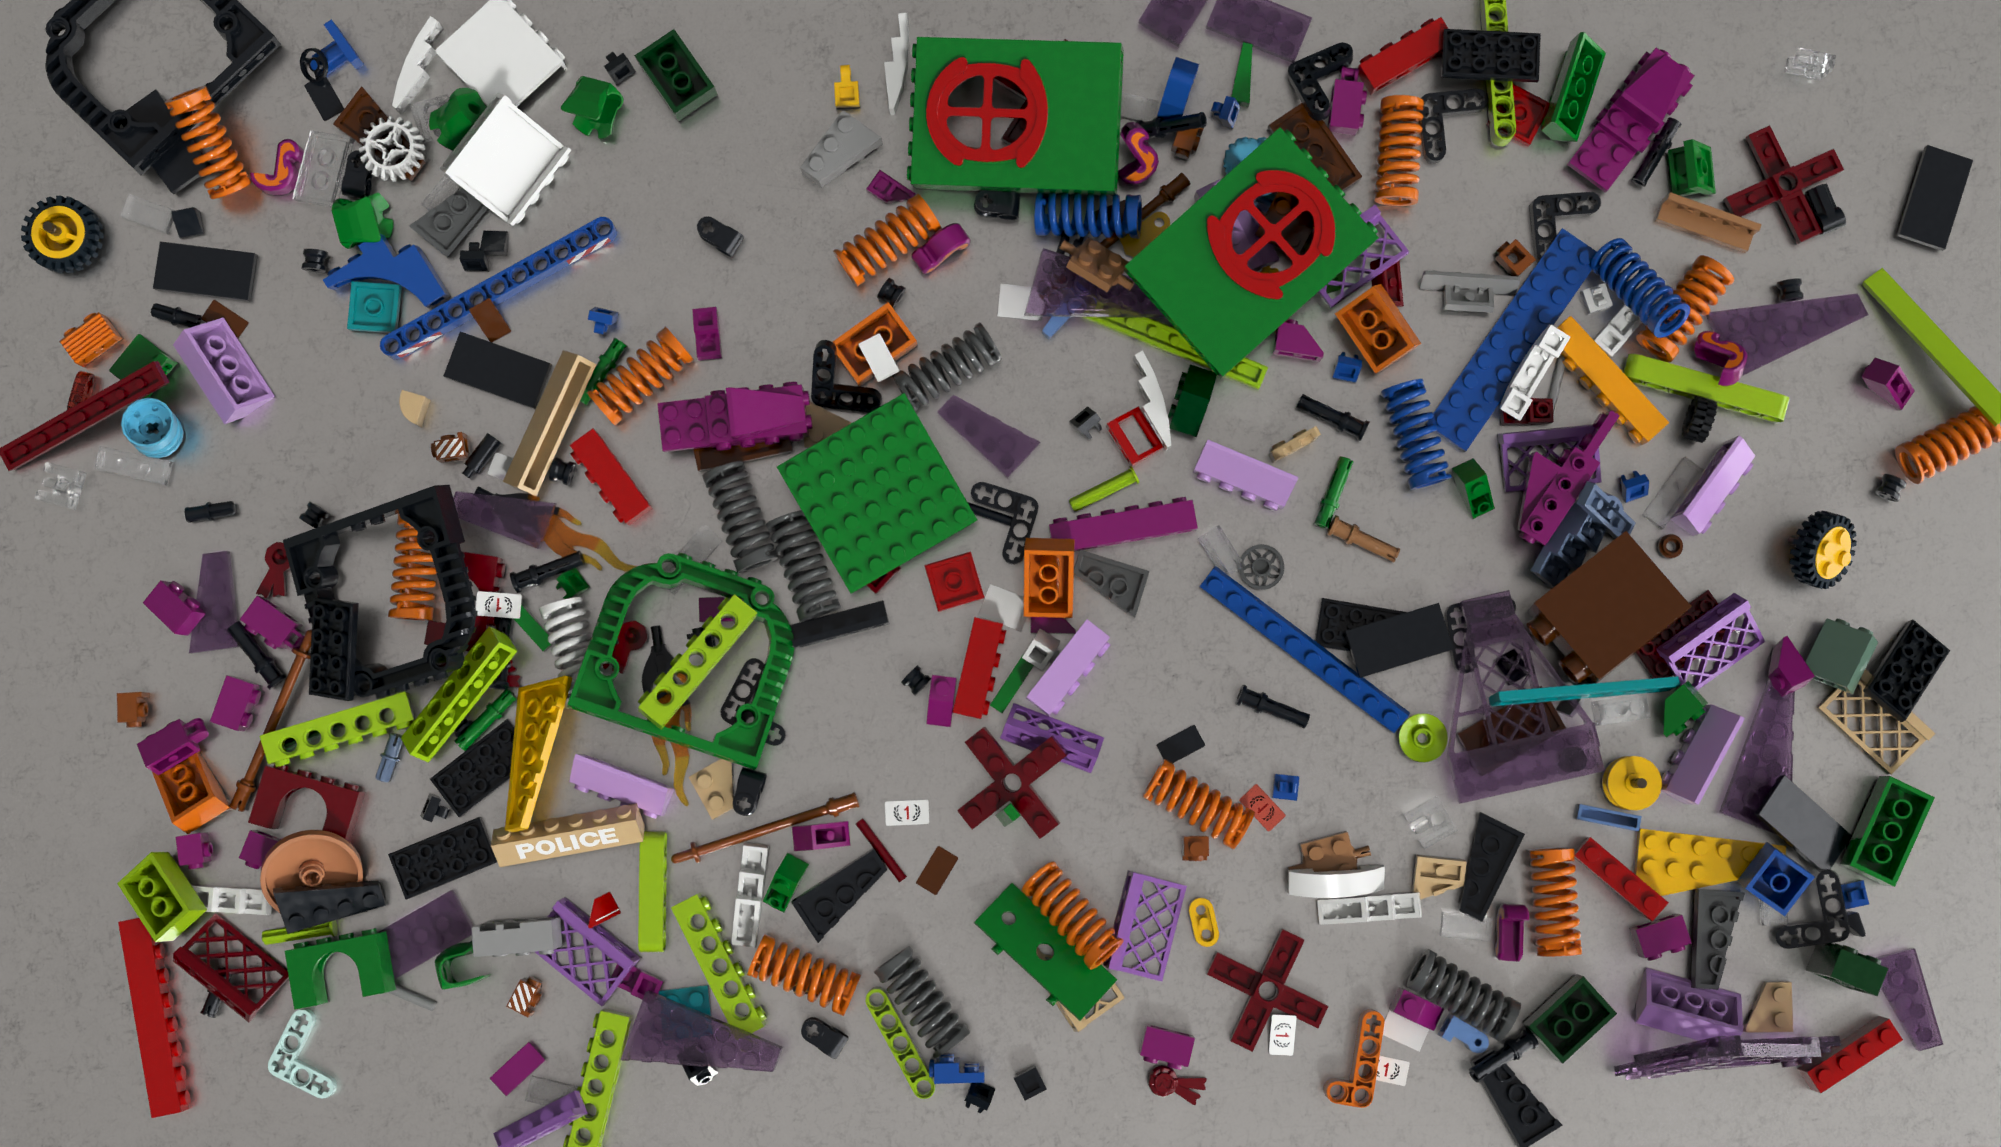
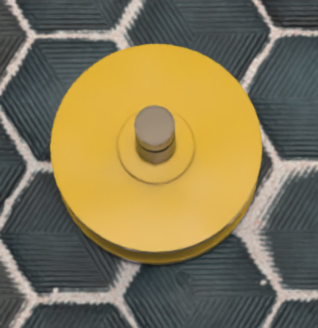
M1624 756L1615 759L1606 767L1602 777V789L1606 798L1614 806L1624 810H1642L1651 806L1658 799L1662 788V779L1657 767L1651 761L1639 756Z

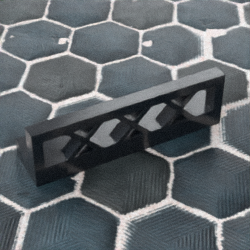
M882 600L790 626L794 640H792L793 647L799 649L889 625L890 623L884 601Z

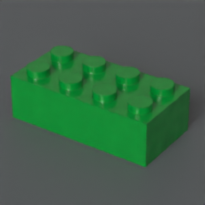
M1879 776L1840 865L1884 886L1895 887L1935 797L1891 776Z

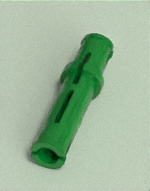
M614 337L606 352L598 357L600 360L580 400L585 405H588L591 400L586 392L589 390L593 391L594 389L597 390V383L603 382L612 368L615 369L617 366L615 364L625 348H627V345Z
M1339 456L1324 498H1321V507L1314 522L1315 525L1329 529L1335 510H1338L1340 506L1338 502L1354 463L1353 460Z
M505 689L493 703L489 702L486 705L487 709L454 740L455 743H459L458 746L464 751L468 750L497 718L501 719L503 717L502 713L517 700V697L513 696L509 689Z

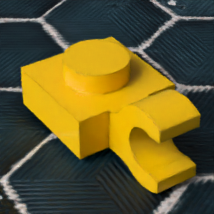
M840 65L841 82L834 83L836 108L860 107L858 81H851L850 65Z

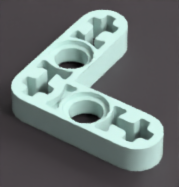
M304 1008L297 1010L291 1016L269 1059L268 1070L273 1076L317 1098L323 1099L335 1093L337 1088L336 1080L332 1076L297 1059L316 1022L314 1012ZM306 1014V1020L309 1021L308 1024L302 1025L299 1032L291 1030L292 1028L296 1029L299 1027L301 1021L298 1019V1016ZM290 1035L295 1036L298 1040V1046L295 1049H289L286 1045V1039ZM285 1053L292 1054V1057L287 1056L283 1062L286 1068L277 1070L278 1065L275 1062L280 1061ZM299 1069H305L309 1074V1078L305 1083L299 1082L296 1078V1073ZM313 1081H316L318 1083H323L327 1081V1087L330 1088V1090H326L322 1093V1087L316 1083L313 1084L312 1087H310L309 1085Z

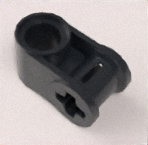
M359 150L351 152L347 158L345 175L341 185V192L344 196L364 198L371 194L372 170L368 171L365 168L367 162L357 166L358 162H362L360 157L365 154L360 153Z
M982 190L976 195L974 210L979 216L1004 220L1019 219V193ZM983 200H987L988 207H983Z
M709 216L703 217L698 221L697 231L700 237L723 254L732 258L743 241L744 236L735 229ZM710 225H712L714 231H708L707 234H705L704 227L706 226L709 228Z
M745 767L741 769L732 804L736 813L749 816L756 811L766 782V773ZM748 798L747 802L751 804L750 808H745L742 811L743 807L739 806V803Z
M817 1017L807 1018L801 1028L802 1037L833 1059H837L849 1039L845 1033ZM817 1025V1032L819 1033L808 1034L809 1028L807 1026Z

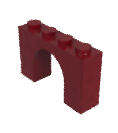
M464 552L465 566L469 570L468 577L475 583L478 590L501 593V587L498 586L500 578H503L505 573L503 559L495 556ZM476 617L474 626L476 630L467 644L469 647L466 651L469 652L489 626H495L497 617ZM428 620L424 645L442 639L446 623Z
M274 763V766H265L248 823L268 829H279L284 809L290 796L302 788H310L319 793L326 804L327 815L322 830L337 834L349 843L351 842L365 796L364 791L358 790L359 785L345 782L344 786L335 784L336 779L322 775L321 779L312 777V772L298 769L296 773L289 771L288 765L276 767Z

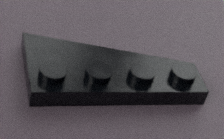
M1482 812L1479 813L1459 909L1460 912L1480 922H1483L1525 835Z
M872 848L791 901L817 943L823 939L824 935L839 922V919L887 871V867L876 850Z
M379 880L349 882L343 886L323 884L321 887L306 888V886H296L295 889L289 890L273 888V894L288 934L386 906Z
M1489 1050L1488 1052L1471 1061L1470 1063L1472 1067L1480 1063L1482 1060H1484L1491 1054H1493L1495 1051ZM1507 1064L1481 1080L1517 1147H1529L1563 1126L1558 1119H1555L1550 1114L1546 1106L1538 1101L1531 1093V1090L1515 1076V1073Z

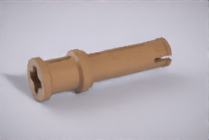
M1334 516L1326 535H1334L1345 540L1347 545L1354 543L1393 563L1395 562L1400 548H1396L1360 531V527L1356 524H1348L1340 520L1339 516Z

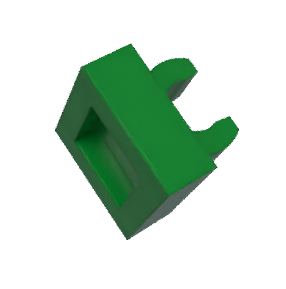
M576 568L562 573L556 579L559 582L556 585V589L563 588L567 593L563 597L564 599L573 598L590 588Z

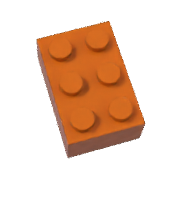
M1382 284L1371 287L1335 313L1375 374L1383 371L1422 344Z
M889 302L833 341L837 348V358L860 387L875 377L862 353L859 343L880 334L895 362L918 346L917 340Z
M1026 538L1024 548V617L1073 618L1075 539Z

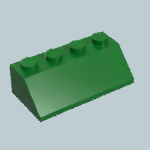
M1580 32L1570 41L1568 50L1564 55L1561 72L1557 77L1554 93L1550 98L1546 117L1542 123L1541 131L1552 140L1578 141L1606 52L1585 32Z

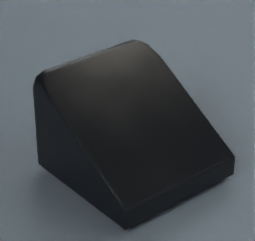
M191 207L171 212L180 239L204 234L201 214L198 209Z
M483 230L480 251H485L486 255H507L508 231Z
M1515 649L1493 660L1508 686L1529 674L1527 664Z
M1847 911L1850 933L1859 937L1866 936L1859 913ZM1843 914L1833 917L1838 922L1839 918L1844 919Z

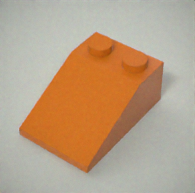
M200 752L195 753L159 776L152 772L171 822L187 834H190L230 808L221 786Z

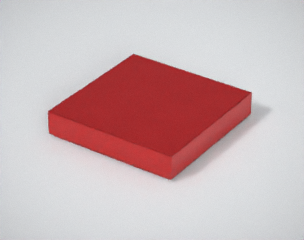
M1513 84L1516 133L1512 139L1529 147L1548 111L1550 103ZM1502 105L1496 106L1498 112L1507 113ZM1498 129L1499 132L1508 136V132L1505 129Z
M971 552L924 565L938 612L984 599Z

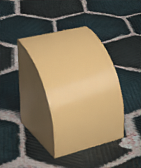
M402 390L399 404L403 415L415 425L423 426L431 400L425 396Z

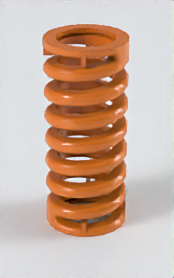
M201 86L178 94L164 103L168 109L173 108L169 112L173 117L200 109L194 114L176 122L175 126L180 129L206 121L202 125L182 134L181 138L183 141L213 133L201 141L188 146L187 151L193 153L218 145L207 153L193 159V163L199 165L206 161L224 157L198 172L199 176L204 177L218 171L230 169L224 174L204 183L205 188L210 189L207 190L210 199H216L245 188L251 184V180L246 171L240 173L244 165L241 161L235 160L238 152L235 149L229 148L232 145V140L224 136L227 129L224 125L218 124L221 116L218 113L212 112L215 104L213 101H210L211 96L207 87Z
M1392 95L1381 99L1380 112L1383 116L1380 118L1379 124L1382 129L1379 131L1378 136L1382 141L1378 144L1380 154L1377 157V162L1380 166L1376 170V174L1379 177L1375 184L1377 190H1379L1375 193L1374 201L1376 203L1387 206H1411L1418 203L1419 190L1417 188L1395 187L1394 183L1403 185L1417 184L1420 179L1419 176L1406 173L1389 174L1386 172L1390 170L1416 172L1420 169V164L1414 161L1391 162L1387 160L1389 158L1404 160L1420 158L1421 152L1417 149L1388 148L1391 145L1399 147H1417L1421 145V138L1405 136L1421 133L1423 129L1421 125L1415 123H1389L1392 120L1400 122L1421 121L1423 114L1413 111L1423 110L1424 100L1419 97ZM1390 133H1396V134H1404V136H1393V137H1392V136H1390V135H1388V134H1390ZM1397 197L1399 200H1389L1386 198Z
M917 193L906 202L907 209L903 206H898L896 208V215L892 213L886 214V223L877 220L875 222V230L870 227L865 228V238L861 235H855L853 238L854 245L850 242H845L842 251L838 249L833 250L839 263L857 287L865 282V273L859 268L856 259L871 276L876 275V270L866 251L880 268L884 269L887 267L876 243L893 262L897 260V255L890 245L887 236L902 254L908 253V249L897 228L913 247L918 246L919 243L907 220L924 240L929 238L917 212L928 223L925 226L929 231L933 230L936 233L942 229L936 216L921 195Z
M1698 256L1692 264V270H1688L1684 274V280H1680L1676 285V290H1673V294H1678L1681 300L1690 306V314L1687 320L1678 330L1663 338L1654 336L1648 329V326L1645 325V330H1641L1636 336L1638 343L1654 357L1665 362H1672L1679 353V348L1676 344L1685 345L1687 343V338L1684 334L1693 335L1695 333L1693 325L1698 326L1702 324L1703 319L1701 315L1706 316L1710 313L1711 310L1708 305L1714 306L1718 303L1716 295L1722 296L1726 293L1724 285L1729 286L1734 283L1733 275L1718 261L1708 256ZM1708 269H1710V270L1716 272L1717 274H1719V275L1722 276L1723 278H1720V277L1716 276L1715 274H1713L1712 272H1710ZM1685 288H1688L1692 293L1687 292ZM1674 313L1667 321H1672L1678 314ZM1647 340L1655 343L1662 350L1658 352L1650 346Z
M666 326L656 335L661 347L651 340L646 343V347L653 358L643 349H638L636 355L643 366L634 358L628 357L626 363L632 373L622 365L616 368L625 385L615 375L610 373L606 379L615 393L603 382L597 383L598 391L594 389L593 391L589 390L586 392L615 426L623 419L618 406L624 412L631 413L633 407L628 398L635 404L641 405L643 399L638 390L647 397L653 394L646 380L656 388L663 386L656 371L666 380H671L673 375L666 363L675 371L680 372L683 368L679 359L684 364L691 363L694 360Z
M1974 406L1968 412H1962L1956 418L1948 419L1945 424L1937 425L1934 430H1927L1923 435L1914 437L1911 442L1907 441L1898 445L1895 449L1896 459L1905 476L1913 483L1920 484L1923 482L1924 476L1927 478L1934 477L1935 470L1943 472L1946 470L1947 465H1957L1958 459H1968L1969 453L1975 455L1980 452L1981 447L1984 449L1991 447L1992 441L1995 443L2001 442V426L1998 424L1995 427ZM1908 455L1914 462L1917 469V473L1913 471L1909 463Z
M398 513L397 524L404 528V530L396 533V538L403 542L395 545V551L402 555L395 557L393 563L401 568L393 570L392 576L400 581L392 583L391 590L400 594L390 597V603L397 606V608L390 609L388 617L433 621L434 608L432 606L410 602L432 601L435 599L433 593L411 589L434 588L436 586L435 580L411 576L435 575V567L412 563L433 562L431 553L412 550L422 549L417 542V537H413L417 536L418 531L402 520Z
M1164 759L1150 780L1143 798L1152 801L1154 797L1152 793L1157 786L1161 785L1154 801L1155 805L1160 806L1175 786L1166 806V811L1172 812L1186 793L1177 817L1183 819L1197 800L1188 821L1191 826L1195 825L1210 804L1200 826V831L1206 832L1221 811L1211 837L1213 839L1218 838L1221 831L1232 818L1229 829L1223 839V844L1234 850L1250 826L1255 811L1246 807L1243 812V805L1241 803L1232 805V799L1229 796H1224L1220 799L1221 793L1217 789L1209 793L1207 783H1201L1197 787V778L1191 776L1186 780L1187 774L1183 769L1178 770L1174 774V764Z
M1574 848L1529 850L1530 859L1538 858L1537 855H1543L1541 859L1532 860L1530 862L1531 867L1555 869L1533 873L1531 879L1534 881L1557 882L1534 886L1532 892L1534 894L1559 895L1533 901L1535 907L1559 908L1534 914L1536 920L1559 922L1536 926V933L1562 935L1538 939L1536 944L1541 947L1537 948V956L1582 954L1581 940L1578 939L1581 937V932L1572 929L1580 924V919L1571 915L1578 912L1579 906L1569 902L1575 900L1578 897V893L1575 890L1566 889L1575 886L1577 880L1574 877L1565 876L1574 873L1576 866L1564 862L1575 861Z
M1054 861L1050 862L1029 878L1022 887V892L1028 897L1033 896L1032 904L1037 907L1041 906V914L1043 916H1050L1049 923L1052 926H1058V934L1067 936L1066 943L1070 946H1075V953L1077 955H1085V965L1090 970H1093L1113 955L1124 940L1120 937L1115 939L1113 936L1115 930L1111 927L1095 941L1086 945L1089 939L1106 924L1105 918L1098 919L1085 932L1077 936L1082 927L1097 915L1098 910L1091 908L1078 921L1068 926L1071 920L1086 908L1089 900L1087 898L1081 899L1067 913L1059 916L1063 909L1080 895V890L1074 888L1060 902L1051 906L1053 901L1071 886L1072 881L1069 878L1063 880L1049 894L1042 897L1046 889L1063 875V870ZM1046 872V874L1038 880V878ZM1108 940L1109 943L1101 949V945Z
M764 934L747 975L757 978L759 974V980L765 982L772 974L771 985L774 987L779 986L784 979L783 990L786 992H790L797 983L795 989L797 997H802L809 988L807 995L809 1002H814L821 993L819 1004L823 1008L827 1007L834 997L832 1011L844 1016L861 975L852 972L848 985H845L848 969L842 968L832 984L836 964L830 963L820 979L824 959L817 958L808 973L812 960V954L809 952L804 954L795 970L800 954V949L797 947L792 949L783 965L788 944L785 942L780 944L770 961L775 946V938Z

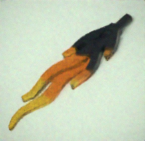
M479 486L475 490L474 495L490 503L502 523L511 533L528 540L536 547L540 546L539 541L535 536L524 530L522 524L533 528L545 543L562 557L577 552L573 546H581L595 551L616 569L629 571L637 567L620 561L601 538L579 533L566 526L559 518H565L578 526L582 525L569 512L554 506L525 505L530 502H540L541 499L537 496L527 493L493 494ZM582 553L585 563L592 564L599 571L603 570V567L596 559Z
M660 625L651 627L653 646H651V652L645 664L641 681L644 693L646 691L651 693L653 683L662 672L667 674L672 668L670 663L674 657L668 651L666 644H663ZM676 674L682 683H686L687 678L684 674ZM666 692L658 694L657 700L662 704L670 702L671 696ZM687 699L667 722L665 727L671 728V725L680 727L682 709L685 716V727L687 731H691L692 709L691 703ZM652 736L654 745L663 763L662 774L667 775L670 761L665 740ZM670 742L675 755L674 789L680 801L685 806H688L689 803L684 793L683 782L690 755L687 747Z

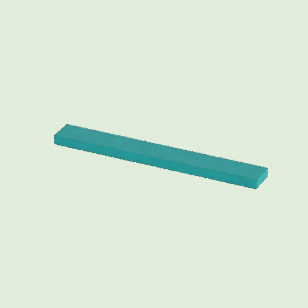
M1679 676L1499 691L1488 698L1490 706H1504L1670 691L1678 687L1680 681Z

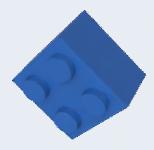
M1766 842L1737 881L1746 890L1785 916L1815 876Z

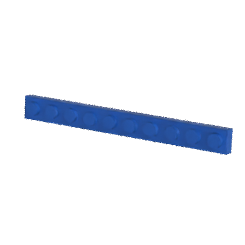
M1217 566L1211 570L1201 583L1200 587L1393 733L1408 718L1409 711L1364 677L1359 678L1356 671Z

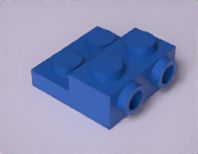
M944 1053L939 1058L930 1059L929 1077H934V1084L984 1083L985 1070L984 1066H979L978 1062L964 1063L965 1066L960 1067V1057H954V1053Z

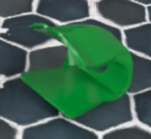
M581 76L576 82V87L561 105V110L576 115L572 124L580 132L589 136L592 130L596 129L598 131V138L603 139L611 135L617 110L621 108L624 98L611 83Z
M470 88L456 89L450 95L447 103L431 112L429 118L430 130L440 129L441 135L437 142L445 148L454 151L487 107L477 91Z
M380 193L366 196L354 202L342 198L334 201L331 211L342 246L352 249L360 242H379L381 240L380 234L386 238L391 237L393 220L383 217L382 213L389 208V204Z
M472 940L452 945L436 957L435 967L442 990L471 985L490 977V974L458 982L452 976L450 968L452 960L472 954Z

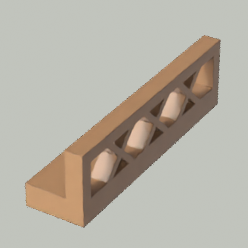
M1671 192L1662 199L1655 219L1656 222L1744 253L1749 250L1753 235L1760 231L1762 225Z

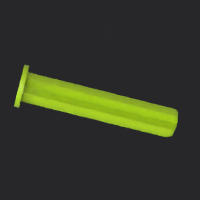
M1129 466L1128 470L1071 498L1069 503L1073 511L1077 512L1135 482L1137 484L1140 482L1133 467Z
M334 920L289 934L285 927L264 930L262 932V941L265 945L326 935L336 937L338 935V924Z

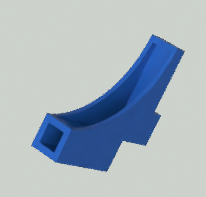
M380 234L381 240L379 242H363L358 245L363 253L362 255L356 254L348 259L347 265L330 270L327 273L328 277L323 279L327 288L336 290L352 281L367 279L395 282L412 292L425 307L430 309L451 296L420 247L416 245L411 246V244L406 245L398 251L399 254L397 255L386 237Z

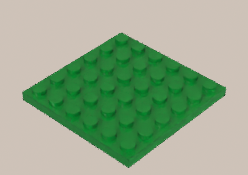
M905 393L777 466V469L851 594L978 521Z

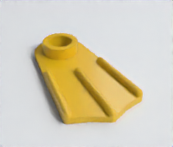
M1155 212L1142 221L1139 239H1133L1129 234L1124 238H1120L1125 255L1134 258L1170 226L1168 215L1164 212ZM1157 219L1163 220L1164 225L1162 227L1155 225Z

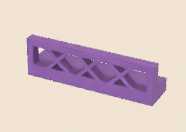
M1013 703L1000 739L1033 751L1051 736H1054L1068 754L1060 762L1089 773L1092 772L1104 737ZM1018 713L1025 716L1027 721L1022 722L1014 719V714ZM1044 723L1048 725L1050 729H1040L1037 724ZM1060 733H1070L1073 738L1066 739ZM1088 740L1096 743V748L1093 749L1085 746L1083 741Z
M573 1091L493 1134L498 1147H524L588 1114L580 1092Z

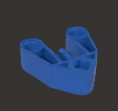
M1179 57L1175 58L1157 117L1169 119L1183 116L1199 64Z

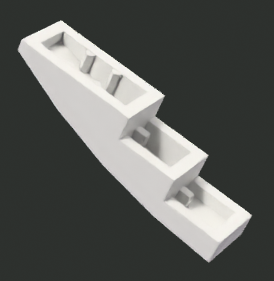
M908 12L898 13L901 37L891 38L894 61L884 62L890 115H895L908 69L910 45Z
M431 16L417 35L397 81L392 106L401 115L430 78L424 69L436 55L431 45L443 30L441 24Z
M1142 350L1135 354L1133 358L1144 377L1138 381L1137 385L1148 402L1142 406L1141 410L1166 451L1171 447L1166 406L1155 373Z
M744 842L738 892L735 901L732 945L756 947L769 845Z
M191 885L207 908L205 912L271 915L272 906L265 899L262 889Z
M1420 892L1317 900L1319 925L1422 917Z

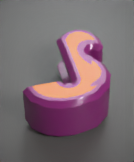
M1128 122L1122 127L1120 135L1136 160L1118 171V176L1125 183L1136 185L1146 181L1156 171L1159 160L1156 151L1148 142L1144 141L1149 139L1148 133L1140 124Z
M291 139L282 140L277 146L274 175L251 172V181L267 194H288L295 189L299 182V173L294 164L295 162L303 163L305 154L302 147Z
M952 223L933 234L922 247L917 248L912 253L911 258L923 274H928L956 250L967 248L970 245L971 239L959 223Z
M1713 331L1699 333L1694 347V354L1697 358L1723 367L1718 385L1729 386L1738 382L1742 377L1748 355L1745 348L1733 341H1719L1720 335Z
M1503 903L1498 909L1496 919L1497 942L1495 943V956L1498 960L1519 962L1523 957L1524 921H1529V911L1525 905Z

